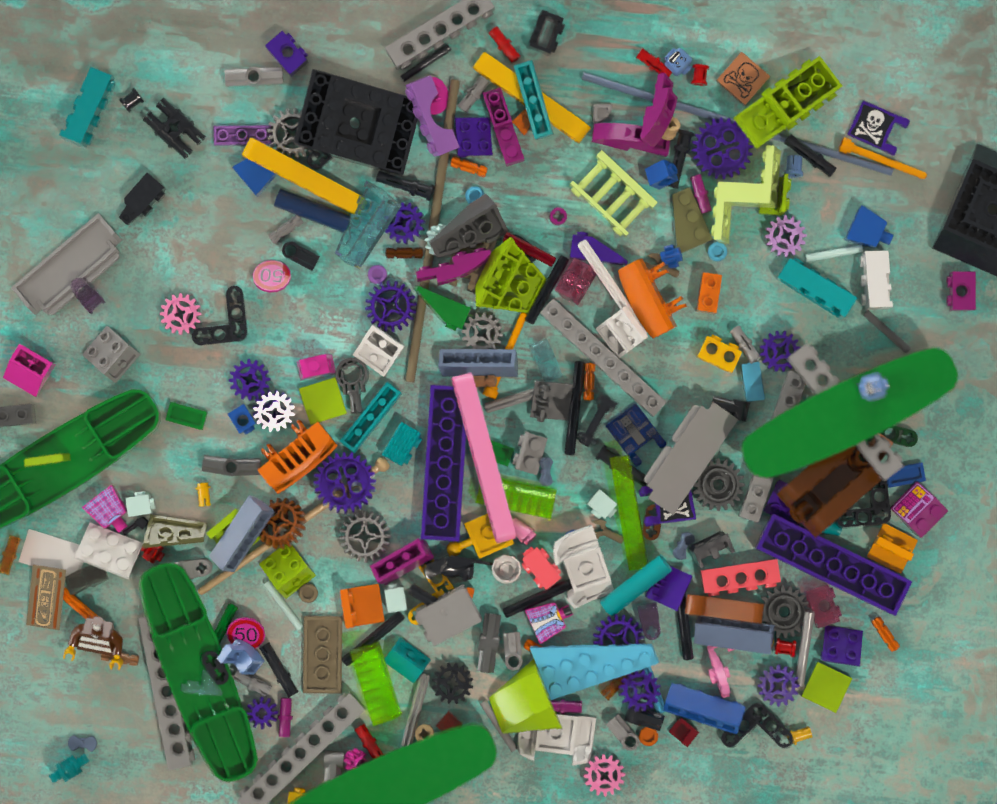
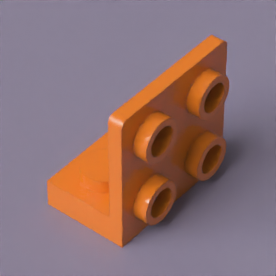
M379 584L340 590L346 628L385 621Z

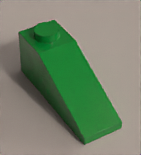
M420 286L414 287L416 293L439 320L446 323V328L454 331L457 328H463L471 309L470 307Z

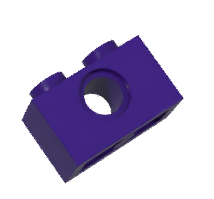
M281 31L265 47L289 76L292 77L308 63L306 59L308 55L302 47L298 49L293 44L296 41L290 33L285 34ZM287 48L293 50V54L290 57L283 56V52Z

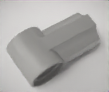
M520 632L503 633L505 664L510 670H518L523 663ZM510 657H518L519 665L517 667L509 665Z
M619 714L606 724L626 750L632 751L638 747V736ZM629 736L636 739V744L633 747H629L625 743V739Z
M325 751L324 781L342 774L344 752Z

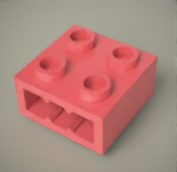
M531 546L522 553L524 555L522 558L524 562L521 565L528 574L532 571L536 576L533 580L540 589L544 587L547 590L561 579L559 575L561 570L557 565L555 566V563L551 565L548 562L549 555L543 548L539 550L537 547L533 549Z

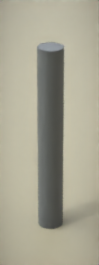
M869 310L866 311L863 316L905 353L911 349L908 344Z

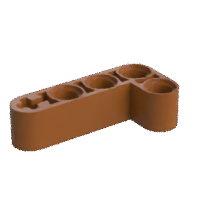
M687 594L685 614L762 623L764 604Z

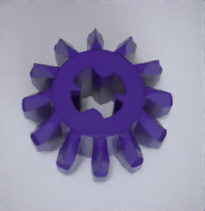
M261 696L259 699L260 703L254 698L252 701L255 706L247 705L252 711L246 713L247 716L252 715L249 723L255 720L256 722L253 727L256 728L261 723L260 728L263 730L265 729V723L270 728L272 726L270 720L273 722L277 721V718L272 715L279 714V711H272V708H275L277 704L273 703L270 706L271 698H268L266 703H264V697ZM261 708H264V711H267V714L264 715V718H261V715L258 716L257 712L260 711Z

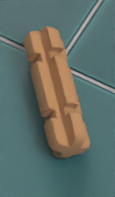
M488 375V377L473 376L476 387L496 386L497 379L495 375Z
M126 653L120 655L123 664L129 663V665L137 666L139 663L138 655L129 656ZM101 654V660L112 661L114 655Z

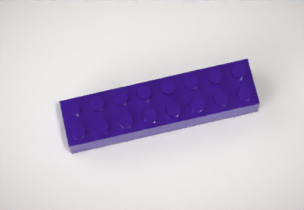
M431 385L421 539L458 542L460 540L466 432L453 386Z
M775 514L770 515L755 546V549L893 616L897 615L913 582L820 536L815 538L808 530Z

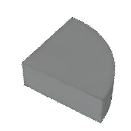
M593 104V124L606 120L612 111L613 104Z

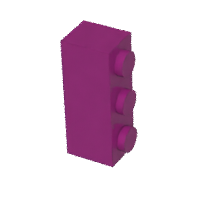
M418 538L374 563L370 568L377 583L387 585L433 559L434 556L427 541Z

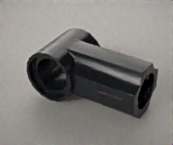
M292 241L285 243L282 247V254L286 259L292 260L313 271L320 256ZM289 245L296 248V253L292 256L285 253V249Z
M713 396L712 402L739 421L746 422L750 406L749 402L735 399L732 401Z
M632 706L630 709H627L624 721L660 731L665 715L648 709L642 712L641 708L635 712L634 706Z

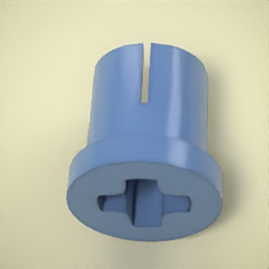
M793 155L787 156V167L784 174H788L790 178L803 177L802 156L794 155V158Z

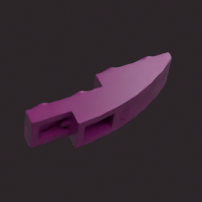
M665 73L658 74L655 84V95L652 101L653 106L646 107L643 117V128L640 137L649 149H653L664 135L677 104L678 97L673 93L674 83Z
M501 87L484 92L485 104L506 167L525 161Z
M598 123L593 126L592 142L625 151L633 148L667 157L669 154L670 140L661 138L653 149H649L641 140L640 133L643 126Z
M479 248L475 249L474 253L469 254L466 251L458 252L452 257V265L446 262L438 264L436 268H430V266L421 267L419 271H416L417 282L436 279L437 286L459 280L483 265L491 256V251Z

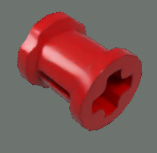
M693 64L694 73L691 85L707 86L706 76L709 66Z
M777 638L774 654H786L794 658L796 640L790 642Z

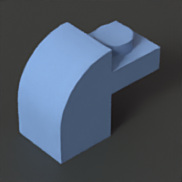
M236 639L232 644H227L217 657L220 663L234 664L242 675H254L265 662L253 646L240 639Z

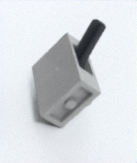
M415 584L408 591V594L424 603V605L416 609L417 615H415V619L419 626L423 625L426 630L424 635L427 641H432L434 646L482 621V616L464 584L437 598Z

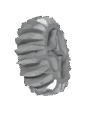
M286 108V115L279 111L281 117L278 118L274 115L273 119L276 123L269 122L273 129H267V133L272 134L267 137V140H274L270 143V147L277 146L275 148L276 151H282L281 153L284 155L288 153V157L291 159L292 154H295V158L299 159L298 153H302L303 157H306L305 148L289 149L285 147L289 143L294 142L293 136L288 138L290 134L286 128L294 132L298 127V123L294 126H289L285 121L300 119L301 111L297 114V108L293 109V114L290 113L289 108ZM279 127L285 131V136L280 143L277 139Z
M362 511V517L356 512L355 520L351 516L348 517L351 521L350 524L345 521L343 522L347 529H340V532L345 533V536H339L340 540L345 539V543H341L340 546L344 547L347 545L348 548L344 553L346 554L351 551L350 559L357 555V562H360L361 557H364V563H367L369 556L373 562L375 561V554L381 558L382 555L379 551H387L383 545H390V542L385 541V538H390L391 534L385 535L384 532L390 528L382 527L386 523L385 520L380 523L378 522L381 517L380 515L373 519V512H370L369 517H366V511ZM362 521L361 531L358 534L349 535L351 528L356 523ZM367 521L374 523L379 528L380 533H371L368 530ZM364 526L367 535L375 536L371 537L370 540L367 539L366 547L363 539L355 538V536L362 534ZM374 539H381L378 547L368 553L369 542ZM350 540H358L362 544L363 553L355 550Z

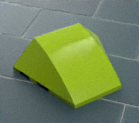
M509 237L492 251L475 285L477 307L528 313L540 293L546 278L534 263L525 256L523 250H520L515 244L513 238Z
M534 659L489 697L503 734L532 730L563 729Z

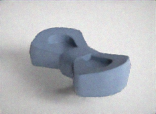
M543 457L539 461L542 468L539 470V473L542 474L539 482L543 486H549L553 482L550 475L553 461L549 457Z
M682 533L681 541L677 542L678 546L673 550V555L676 559H686L688 545L695 542V537L692 533Z
M72 735L68 740V746L71 751H75L80 747L93 752L97 747V740L94 736L79 738Z

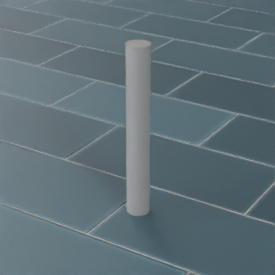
M487 700L480 703L510 751H515L517 749L516 744L508 733L503 734L501 732L495 713Z

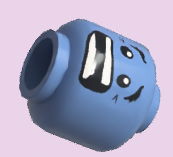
M673 48L664 57V60H666L664 65L672 71L674 76H679L680 74L685 76L692 68L690 66L692 58L682 48Z
M878 373L864 376L861 379V383H858L861 397L866 398L868 401L885 397L886 389H889L887 379L882 378Z

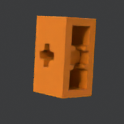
M702 273L696 312L714 315L717 313L722 275Z

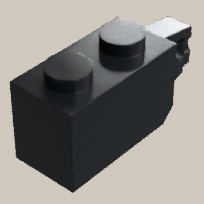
M146 173L124 198L126 207L119 218L125 224L130 225L138 217L142 218L143 215L146 217L153 210L151 206L156 201L160 202L164 198L166 188L150 174Z

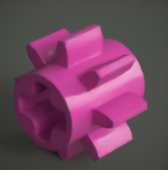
M356 748L348 751L344 756V762L346 763L344 768L351 770L366 763L367 760L364 758L366 753Z

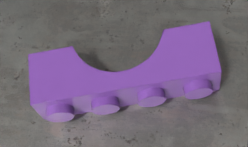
M426 76L406 84L405 92L407 98L412 101L414 106L413 113L420 121V131L423 136H426L428 141L427 148L430 154L440 156L459 148L453 129L441 128L432 119L431 103L438 94L432 76Z

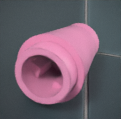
M517 518L512 520L516 537L521 544L524 543L527 546L537 536L534 532L535 530Z

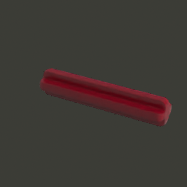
M508 232L503 238V242L509 237L513 238L515 244L525 254L550 267L556 261L554 256Z

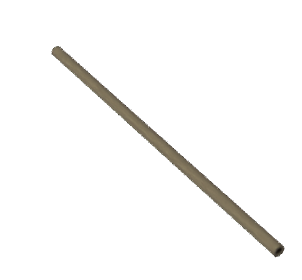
M451 79L444 129H453L460 86L459 80ZM449 152L439 156L428 231H430V227L439 224ZM425 248L422 267L430 266L432 268L434 255L430 254L427 248ZM430 280L421 281L420 287L429 290ZM419 295L405 378L406 382L415 383L426 303Z

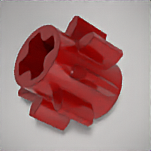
M142 547L141 551L144 552L142 557L152 564L156 560L161 562L165 556V553L162 552L164 547Z

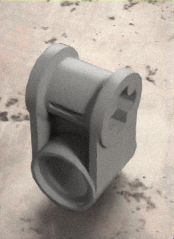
M206 558L174 562V564L179 565L185 570L189 579L206 576L213 568L211 561ZM202 563L207 566L204 572L198 568Z

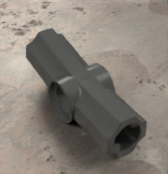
M204 455L203 472L227 476L261 475L258 472V469L261 467L260 458L227 459ZM230 462H234L237 466L234 473L227 471V465Z
M485 613L483 631L480 634L478 650H480L477 671L494 673L496 653H498L501 615Z

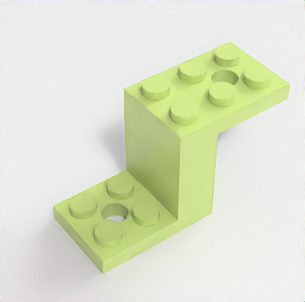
M766 145V150L763 151L765 170L762 169L761 180L764 181V184L718 182V187H715L714 197L717 198L716 206L713 207L715 225H712L711 234L714 240L719 243L729 244L732 206L777 208L781 150L774 145Z

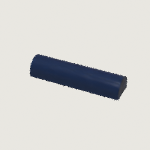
M284 189L279 190L274 203L276 208L299 215L302 218L346 234L352 216Z

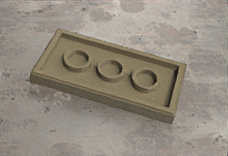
M304 616L303 693H342L343 616Z

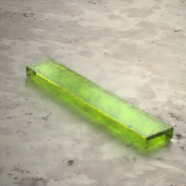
M630 455L610 457L629 571L639 570L648 564Z

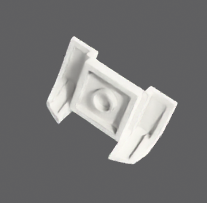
M592 525L572 531L555 542V566L564 561L573 587L567 591V600L574 609L604 597L614 590Z
M557 714L563 729L517 732V751L519 755L534 761L535 751L573 755L572 766L588 763L591 758L597 717Z

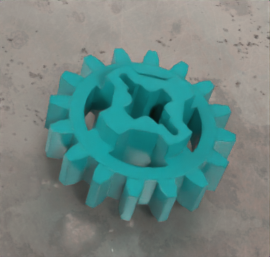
M85 754L76 759L72 755L56 764L57 770L48 776L52 783L62 778L64 782H67L82 773L81 767L90 761Z

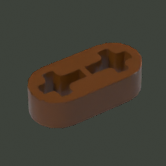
M655 504L649 505L646 508L644 519L652 516L649 514V510H653ZM643 522L642 534L647 540L657 539L660 534L661 524L653 526L656 534L649 537L646 529H650V526L646 527Z

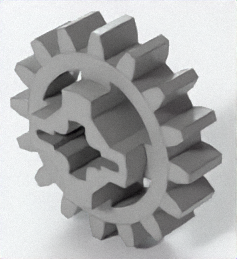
M484 312L482 317H479L477 313H475V319L468 317L470 323H464L467 329L461 331V333L466 334L462 338L463 341H468L466 347L472 346V349H496L494 344L501 343L498 337H503V334L498 332L502 329V326L496 325L499 320L492 321L493 315L487 318ZM478 321H487L489 323L487 325H480ZM471 326L475 330L472 338L469 336ZM477 327L482 331L487 330L486 338L477 336L479 334ZM495 329L494 340L490 338V331ZM478 341L485 342L487 345L478 346L476 345V343Z

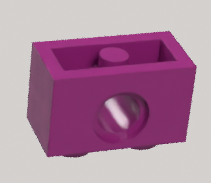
M951 272L950 276H947L946 279L947 288H950V295H947L946 300L947 307H950V311L976 310V272ZM958 286L965 289L963 297L959 296L956 292Z

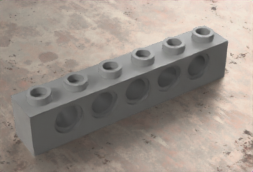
M462 0L385 47V50L397 70L400 68L404 70L411 66V61L416 58L420 60L426 57L429 50L433 48L437 50L442 47L447 39L451 38L453 40L461 35L460 31L467 28L469 30L476 26L477 21L481 18L486 20L491 17L495 6L491 0ZM475 6L479 9V12L476 15H471L468 9ZM455 16H459L463 21L461 24L455 25L452 19ZM443 26L446 28V33L439 35L436 33V28ZM421 37H429L430 42L427 45L421 44L419 42ZM406 46H411L414 48V52L406 55L403 49Z

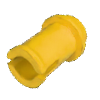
M208 482L197 483L195 488L198 490L199 507L204 506V498L205 506L211 505L209 494L211 486H209Z
M809 726L796 731H789L794 738V745H797V742L812 738Z

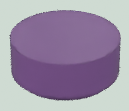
M374 265L368 271V278L374 284L383 283L387 279V271L381 265Z

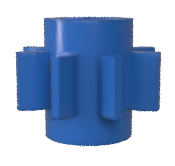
M673 244L664 246L665 251L660 252L662 262H665L670 269L679 267L678 262L683 261L680 248H675Z

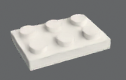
M89 523L75 554V559L129 580L143 543Z

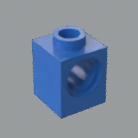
M663 159L645 168L649 185L658 190L678 181L676 166Z
M245 404L228 413L239 434L245 433L247 435L255 430L254 426L257 423ZM242 415L248 417V424L245 426H241L238 422L239 417Z

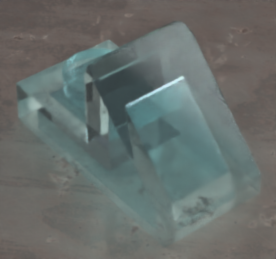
M202 670L201 685H199V681L187 680V684L182 683L181 691L184 693L222 696L223 693L205 670Z

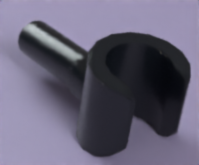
M143 516L138 518L130 527L123 531V534H128L137 526L143 530L148 525V520Z

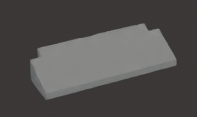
M98 213L11 288L35 315L41 310L47 315H54L82 291V286L86 282L92 283L119 259L120 252L115 246L122 239Z
M712 402L708 410L702 405L701 407L694 405L672 436V440L676 444L673 448L666 446L644 478L648 484L647 486L653 489L648 498L674 515L738 419L714 402Z

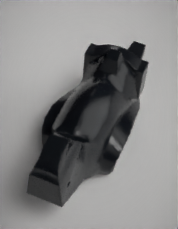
M446 555L424 564L423 573L429 580L441 574L452 578L461 577L466 582L473 578L474 563L493 565V563Z

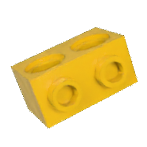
M713 334L711 337L706 336L696 358L726 372L733 373L742 354V351H739V346L730 342L726 345L721 342L722 339ZM708 344L716 346L715 354L707 352L706 347ZM725 352H731L734 355L732 362L724 360Z

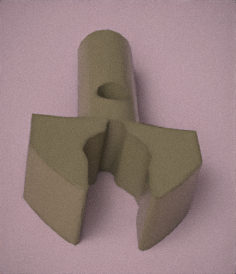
M652 253L648 255V257L655 259L658 265L662 263L660 254ZM645 262L648 269L657 266L656 264L650 265L649 263ZM668 265L660 269L661 271L669 269L667 274L675 278L680 273L674 268L670 269Z
M602 519L593 521V523L600 525L603 530L594 531L597 539L600 536H606L620 544L624 542L625 538L607 529L606 521Z

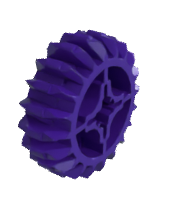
M390 280L387 281V287H384V284L381 282L379 283L380 290L376 286L373 287L376 292L375 295L372 292L368 293L372 300L366 299L365 301L371 304V306L365 307V310H371L367 317L371 318L374 316L371 324H375L378 321L377 327L380 329L384 325V332H387L388 326L391 327V332H395L394 326H398V329L401 331L402 327L400 324L404 323L408 327L409 324L405 320L408 318L413 321L414 319L409 314H416V310L411 309V307L417 306V303L410 302L415 296L411 295L408 297L411 289L409 288L404 292L405 284L398 288V281L394 282V286H391ZM396 291L391 299L380 297L384 292ZM401 295H403L407 302L406 312L398 307ZM376 301L384 306L381 318L377 316L375 311ZM395 302L394 306H396L397 310L391 309L387 311L388 307H386L385 303L391 304ZM393 313L402 316L401 319L395 322H386V319Z
M615 614V620L613 621L610 616H607L609 621L607 624L603 620L600 621L604 626L603 628L596 626L600 633H593L594 637L599 638L593 641V644L603 646V635L610 638L612 644H615L616 641L610 635L614 637L617 635L618 637V635L622 634V640L629 645L630 643L625 638L629 628L634 634V644H643L639 643V640H643L645 637L642 635L638 636V633L643 631L642 628L635 629L639 624L638 622H635L633 625L630 624L633 620L632 617L625 621L626 616L622 614L621 620H618V615ZM615 624L624 625L618 633H612L607 630Z

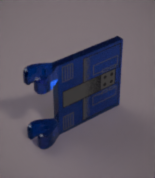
M637 404L631 406L606 425V428L636 467L640 466L642 461L635 452L650 440L654 439L661 449L666 446L665 440Z

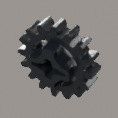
M456 662L454 667L447 663V668L441 665V672L435 671L438 677L432 678V681L436 682L432 689L438 690L435 696L441 695L440 701L448 699V704L451 703V700L458 704L459 698L465 701L464 695L470 696L471 693L468 691V688H473V685L469 684L473 678H468L470 671H463L464 665L458 668ZM451 671L450 676L441 678L445 672ZM458 672L464 676L465 682L458 678ZM453 675H455L454 679L458 686L455 685L452 692H450V684H447V681H451ZM440 685L446 687L448 690L447 695L441 690ZM464 689L461 694L454 696L455 691Z

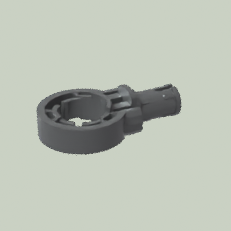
M347 358L339 363L335 376L338 384L342 387L343 395L349 396L350 413H357V411L360 413L363 412L360 395L361 392H366L365 385L369 380V370L361 360ZM357 362L363 366L364 372L362 369H360L361 367L356 364ZM356 366L361 373L359 379L352 383L347 382L344 378L345 373L341 370L344 369L346 371L348 367Z

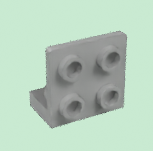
M108 326L104 328L83 353V356L115 383L141 355Z
M527 431L525 435L521 434L518 443L521 450L519 454L515 453L513 464L516 465L515 469L537 475L540 467L539 461L543 456L548 438L537 436Z

